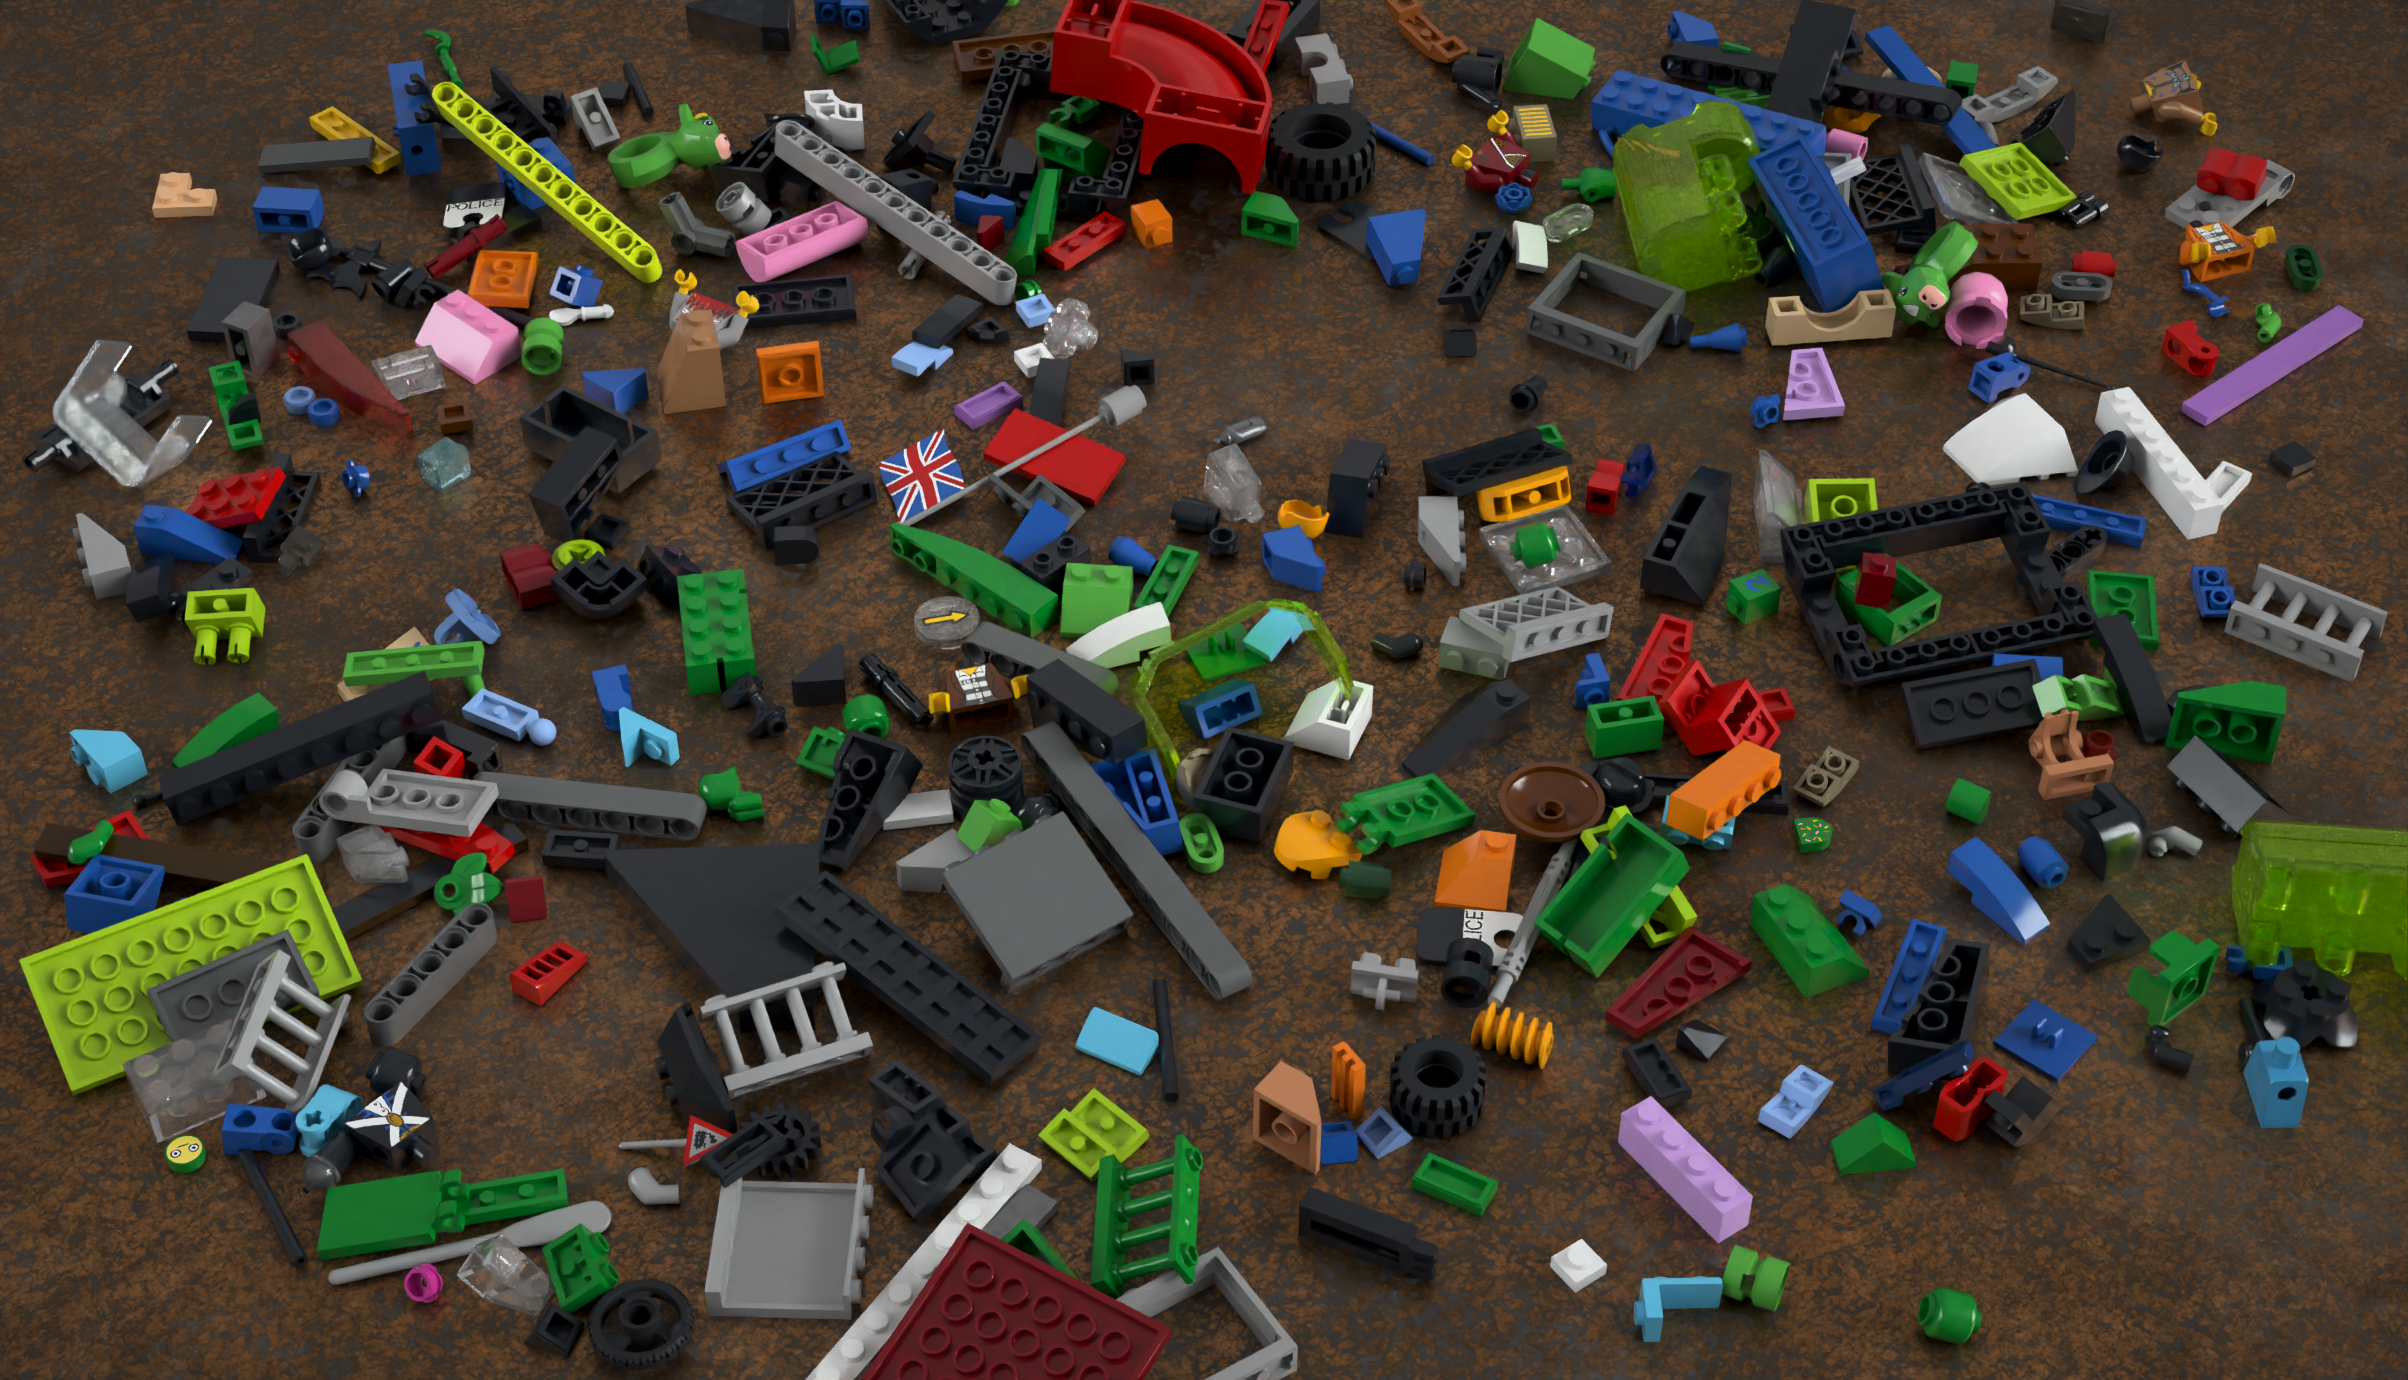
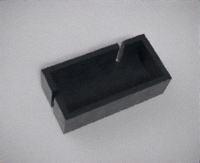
M561 385L545 397L544 404L539 402L520 416L524 446L552 461H555L562 455L573 438L578 436L585 426L616 438L624 461L608 489L618 494L661 461L657 430L638 421L632 423L630 417L565 385Z

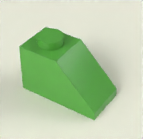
M991 799V801L974 800L956 836L975 853L986 845L994 847L1001 843L1009 833L1018 829L1023 832L1021 821L1010 812L1011 808L1005 802L999 799Z

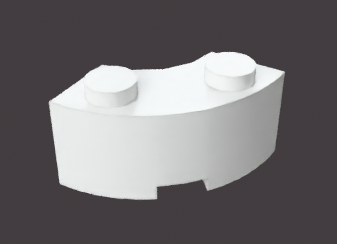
M833 90L804 91L806 114L814 118V126L810 128L812 133L821 139L826 134L832 135L833 146L841 147L845 151L865 149L862 104H851L841 101L834 95Z

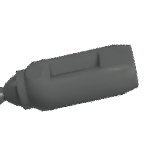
M1259 416L1248 417L1227 425L1220 432L1218 438H1213L1212 442L1214 445L1219 443L1224 445L1239 444L1264 433L1267 429L1266 424Z

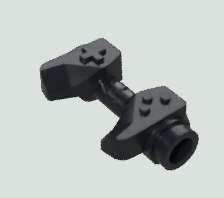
M746 673L721 695V701L729 710L745 703H751L755 713L751 724L745 731L750 737L756 738L764 731L773 737L782 735L788 727L784 717L786 709L783 706L776 705L769 699L765 701L761 695L764 689L761 677Z

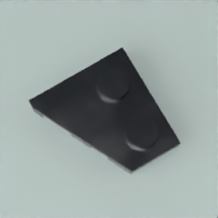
M2107 894L2069 938L2067 949L2086 972L2089 973L2149 950L2151 940L2112 895Z

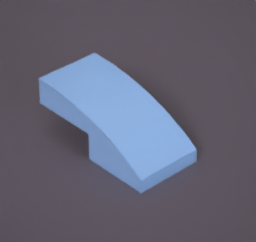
M912 342L892 356V367L918 377L928 367L936 370L953 354V349L944 345L940 349H936L918 342Z
M1802 1064L1799 1065L1783 1080L1779 1093L1761 1108L1757 1121L1791 1139L1820 1106L1834 1082Z

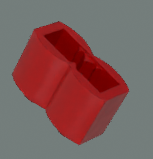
M2210 148L2198 170L2197 187L2213 194L2226 193L2238 200H2254L2266 178L2267 161L2254 155H2237L2227 149Z
M1987 1056L1970 1063V1068L1964 1072L1963 1077L1948 1082L1940 1092L1933 1127L1954 1142L1967 1138L1976 1129L1978 1121L1987 1119L1993 1113V1110L1985 1100L1994 1089L2003 1095L2008 1071Z

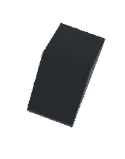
M838 643L791 679L793 703L796 706L847 704L844 647Z

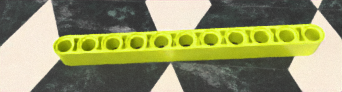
M442 82L436 85L432 96L444 119L637 279L644 283H652L660 278L663 270L656 251L652 246L455 84Z

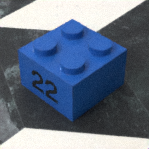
M549 137L539 138L528 143L530 147L575 183L573 165ZM496 162L499 182L506 184L508 194L519 207L525 204L532 210L547 204Z

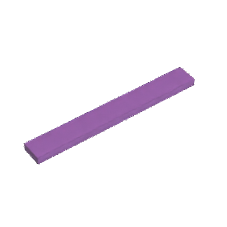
M2340 305L2334 307L2184 401L2181 412L2200 424L2207 426L2360 329L2364 319Z

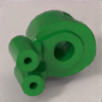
M730 766L727 771L721 773H707L701 778L698 792L699 796L705 800L708 810H728L731 819H735L738 822L764 817L761 793L740 790L736 766Z

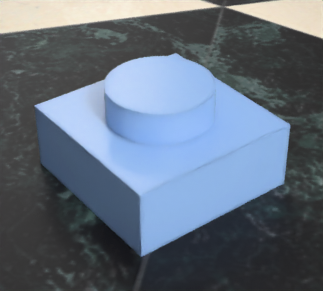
M1044 294L1016 302V312L1028 328L1056 320V309Z

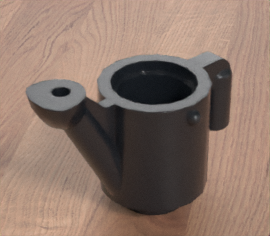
M1478 47L1477 56L1463 54L1460 61L1456 60L1454 62L1452 83H1457L1459 91H1465L1489 107L1490 112L1496 115L1502 108V100L1498 99L1495 95L1498 94L1501 85L1505 59L1504 52L1499 49Z

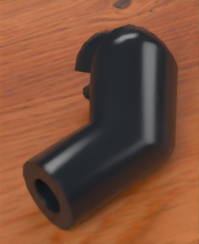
M1378 632L1372 639L1371 647L1394 659L1401 660L1421 651L1423 640L1419 635L1413 633L1391 639Z
M2161 1025L2151 1026L2149 1035L2145 1036V1045L2154 1059L2161 1064L2189 1072L2194 1054L2172 1048L2167 1041L2170 1032L2166 1027Z

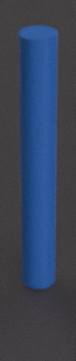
M1370 122L1375 130L1377 139L1427 165H1431L1434 162L1435 156Z

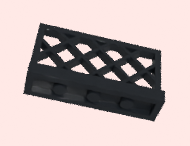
M1910 143L1898 145L1899 153L1862 160L1866 167L1865 173L1862 176L1856 175L1850 178V194L1866 236L1922 226L1923 230L1936 231L1935 205ZM1895 165V167H1893L1891 170L1882 168L1885 166ZM1873 175L1883 177L1880 181L1870 179ZM1891 180L1899 182L1900 184L1897 186L1889 185L1888 183ZM1862 186L1871 188L1868 192L1859 190ZM1879 191L1889 193L1886 197L1876 195ZM1898 196L1905 198L1906 200L1903 203L1895 201L1894 199ZM1868 202L1877 204L1874 208L1865 206ZM1886 207L1894 209L1891 214L1883 212ZM1903 213L1913 215L1907 218L1900 217ZM1874 218L1883 220L1880 223L1869 224Z
M1532 428L1422 460L1426 490L1430 493L1445 490L1457 497L1573 463L1572 454L1543 441L1542 432L1538 428Z
M837 451L726 498L727 507L758 534L760 545L766 550L774 547V527L808 526L815 529L877 502L874 475L868 470L860 472ZM834 464L838 466V469H824ZM801 478H811L810 481H797ZM819 478L833 479L832 482H818ZM774 490H783L782 493H769ZM792 490L805 491L804 494H790ZM779 500L776 507L761 506L762 501ZM754 501H756L754 506H752V505H741V504L746 503V502H754Z

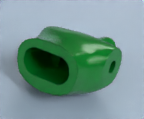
M1587 167L1580 172L1578 179L1561 178V190H1579L1582 197L1588 202H1595L1606 197H1615L1616 175L1611 170L1600 167Z

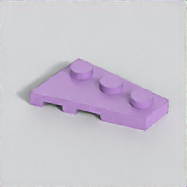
M1823 349L1792 350L1783 420L1844 416L1845 404Z

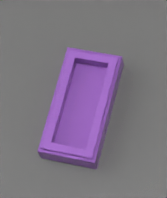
M1003 381L954 406L955 415L975 430L1023 405V396Z

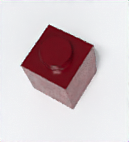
M1863 552L1855 580L1854 604L1888 609L1896 581L1897 558L1888 557L1880 553L1871 554Z

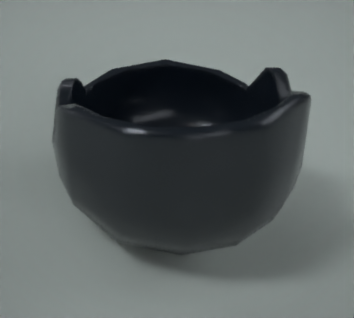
M2134 134L2124 135L2117 146V154L2121 163L2126 168L2137 173L2152 170L2159 163L2165 152L2164 149L2157 152L2156 141L2146 142L2143 138Z
M313 228L288 242L286 248L288 250L287 255L296 268L313 270L321 267L330 259L333 245L324 228Z

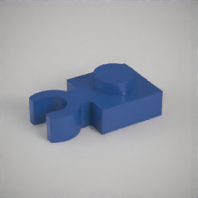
M2253 944L2252 950H2247L2240 945H2227L2225 959H2228L2227 972L2239 974L2245 971H2252L2253 978L2267 979L2278 975L2288 967H2293L2291 947Z

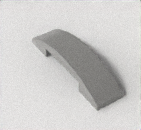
M2036 66L2019 74L2016 85L1984 99L1978 94L1969 96L1962 100V107L1975 122H1999L2013 117L2034 105L2057 84L2058 78L2040 66Z

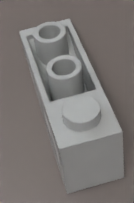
M1418 496V543L1451 585L1459 586L1460 573H1466V553H1460V551H1465V531H1459V529H1464V510H1458L1457 497Z
M83 513L76 514L78 527L72 530L78 548L77 552L81 567H88L81 569L86 589L93 587L96 600L126 593L128 579L132 570L125 545Z

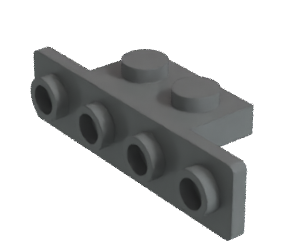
M991 473L988 476V479L995 486L992 492L1004 503L1008 500L1013 502L1012 508L1021 517H1026L1038 497L1069 517L1071 521L1061 536L1086 512L1079 503L1042 474H1039L1021 494L1017 493L995 474Z

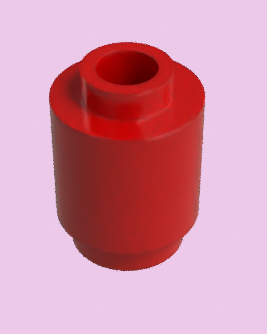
M2082 250L2081 253L2074 252L2071 272L2100 273L2108 277H2115L2117 259H2111V253L2086 250Z

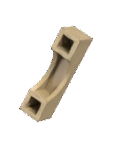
M1889 289L1859 291L1848 305L1828 313H1818L1809 310L1803 305L1799 296L1772 297L1768 301L1765 328L1772 346L1891 337L1896 306Z

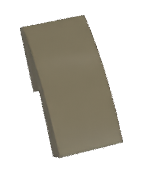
M2052 294L2021 296L2020 319L2049 328L2084 329V301L2052 303Z
M1828 746L1815 765L1810 764L1793 787V792L1824 807L1841 792L1857 772L1859 760Z

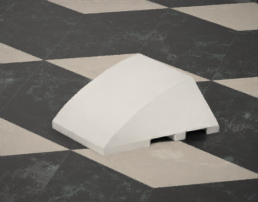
M2026 393L2000 400L1983 415L1953 435L1943 446V451L1977 483L1985 482L1988 485L2019 482L2020 477L2037 476L2040 480L2049 478V474L2066 473L2067 477L2077 476L2078 474L2064 428Z

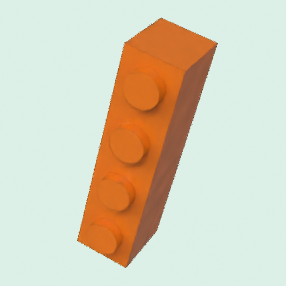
M1746 740L1742 741L1670 794L1666 825L1704 840L1713 832L1720 830L1734 816H1738L1750 804L1757 802L1767 791L1777 786L1781 778V770L1779 769L1781 755Z

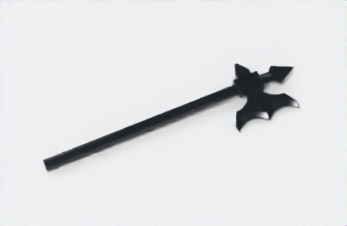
M381 240L364 243L361 247L354 245L352 249L346 248L345 242L332 243L333 250L330 257L341 256L346 259V263L339 266L322 265L309 271L306 278L324 277L329 280L331 288H352L356 291L359 299L365 295L367 288L366 281L360 278L361 271L363 269L367 271L373 269L381 273L393 266V264L378 259L382 244ZM429 278L424 283L431 286L435 290V294L443 297L458 290ZM486 307L508 322L524 328L526 324L534 319L505 307Z

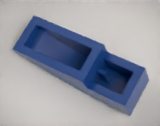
M1974 837L1951 852L1947 873L1973 893L1971 903L2020 943L2025 945L2049 929V921L2024 884L2000 857L1979 838Z

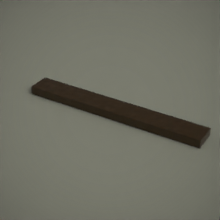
M46 823L34 849L35 856L39 859L73 864L67 857L68 846L73 840L91 833L93 830ZM117 834L110 836L105 847L99 853L100 855L161 865L165 867L164 880L212 888L283 863ZM93 857L88 858L81 866H87ZM313 867L323 887L326 879L325 869Z

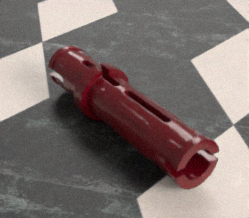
M496 214L477 229L472 228L469 230L470 234L424 265L425 269L436 281L474 252L487 248L489 242L508 230L506 223Z

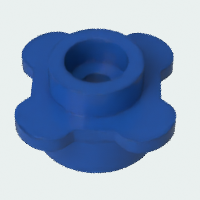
M1772 394L1769 398L1767 396H1760L1753 401L1750 413L1754 418V425L1757 428H1763L1765 424L1771 422L1775 424L1780 420L1781 413L1778 408L1780 397L1778 395Z
M347 460V470L342 472L343 485L346 489L352 490L354 497H360L361 490H366L369 487L368 470L363 464L354 465L353 460Z

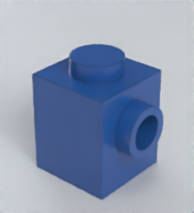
M576 264L575 269L559 266L549 294L572 305L594 307L603 280L592 275L594 270Z

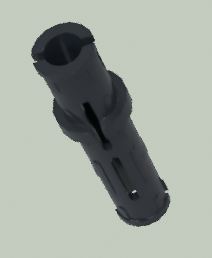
M868 653L861 658L859 669L874 682V688L879 693L888 696L918 729H923L932 722L934 718L932 715L934 714H930V709L900 681L899 674L893 668H888L875 653Z

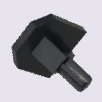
M929 110L906 131L901 128L890 140L893 145L881 163L887 169H891L898 161L903 160L921 169L926 164H929L944 172L952 173L956 160L934 150V142L924 134L936 116Z

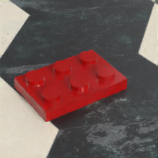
M280 467L266 470L259 469L242 475L235 474L219 480H208L199 487V493L192 505L187 508L186 513L219 529L260 521L286 475Z

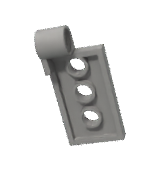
M2265 160L2267 161L2266 178L2254 200H2238L2229 195L2222 197L2220 195L2224 194H2213L2203 191L2196 184L2165 209L2164 217L2185 229L2194 220L2201 221L2204 226L2224 222L2233 227L2261 203L2267 207L2277 198H2283L2290 191L2295 180V174L2271 160Z
M382 769L368 789L366 782L360 775L344 770L338 772L319 798V804L328 816L337 820L471 837L499 795L497 783L391 769Z

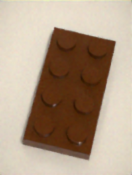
M1055 29L952 41V50L961 81H977L990 78L1000 51L1014 50L1020 53L1052 55Z

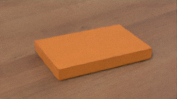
M478 250L467 295L486 307L529 308L539 263L538 253Z

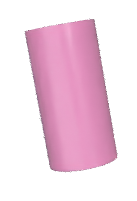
M834 201L740 239L735 244L742 265L749 276L755 282H767L865 241L868 237L867 218L840 202Z

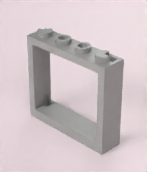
M1219 1247L1198 1256V1264L1195 1265L1194 1283L1187 1285L1175 1269L1172 1271L1168 1270L1149 1283L1126 1291L1121 1297L1116 1299L1144 1315L1152 1317L1215 1284L1265 1348L1205 1380H1280L1297 1371L1298 1346Z

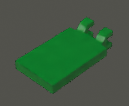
M1432 773L1354 794L1351 802L1341 803L1340 810L1346 816L1342 819H1337L1334 826L1344 834L1353 831L1362 823L1361 831L1367 837L1357 841L1356 848L1363 855L1377 850L1384 842H1387L1393 848L1473 825L1476 813Z
M458 1168L446 1171L443 1175L437 1170L328 1188L316 1251L322 1260L435 1243L436 1233L464 1231L466 1218L463 1214L456 1215L457 1203L455 1201L469 1200L470 1186L468 1182L461 1183L462 1172Z

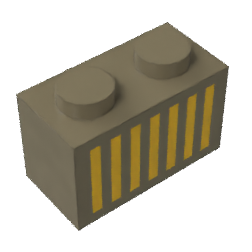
M1547 104L1513 106V117L1508 120V131L1511 130L1518 144L1529 152L1530 162L1555 161L1557 135Z

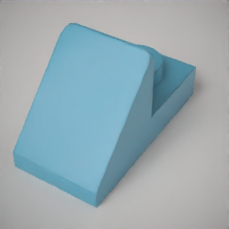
M625 707L619 710L625 767H629L643 753L670 766L680 758L675 732Z

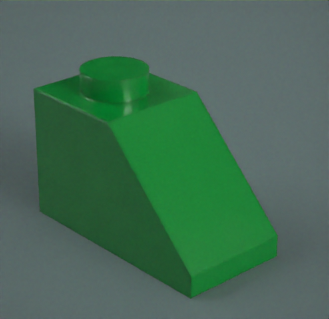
M1255 191L1242 209L1241 234L1297 247L1299 220L1285 200L1279 196Z

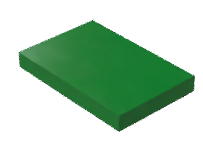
M2087 570L2085 577L2086 596L2098 619L2125 613L2144 650L2157 651L2159 633L2154 576ZM2097 637L2089 638V645L2101 646Z

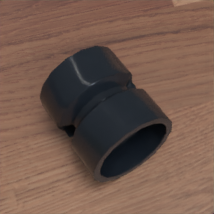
M1466 937L1451 942L1447 947L1441 994L1450 1004L1463 1008H1472L1483 1004L1487 1000L1494 960V952L1488 944L1476 938Z

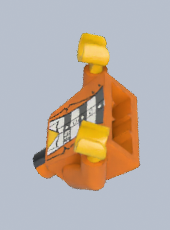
M2194 220L2186 227L2185 241L2180 246V264L2190 266L2199 282L2249 271L2254 250L2266 246L2267 243L2276 242L2274 227H2262L2256 230V234L2245 236L2224 222L2204 226L2201 221Z

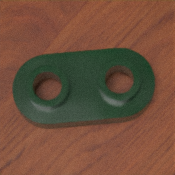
M2306 245L2290 246L2286 251L2284 263L2291 283L2297 289L2305 292L2318 289L2321 286L2324 272L2316 251Z

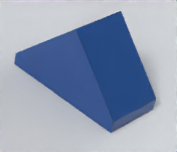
M645 368L582 372L585 395L622 414L648 397L649 392Z

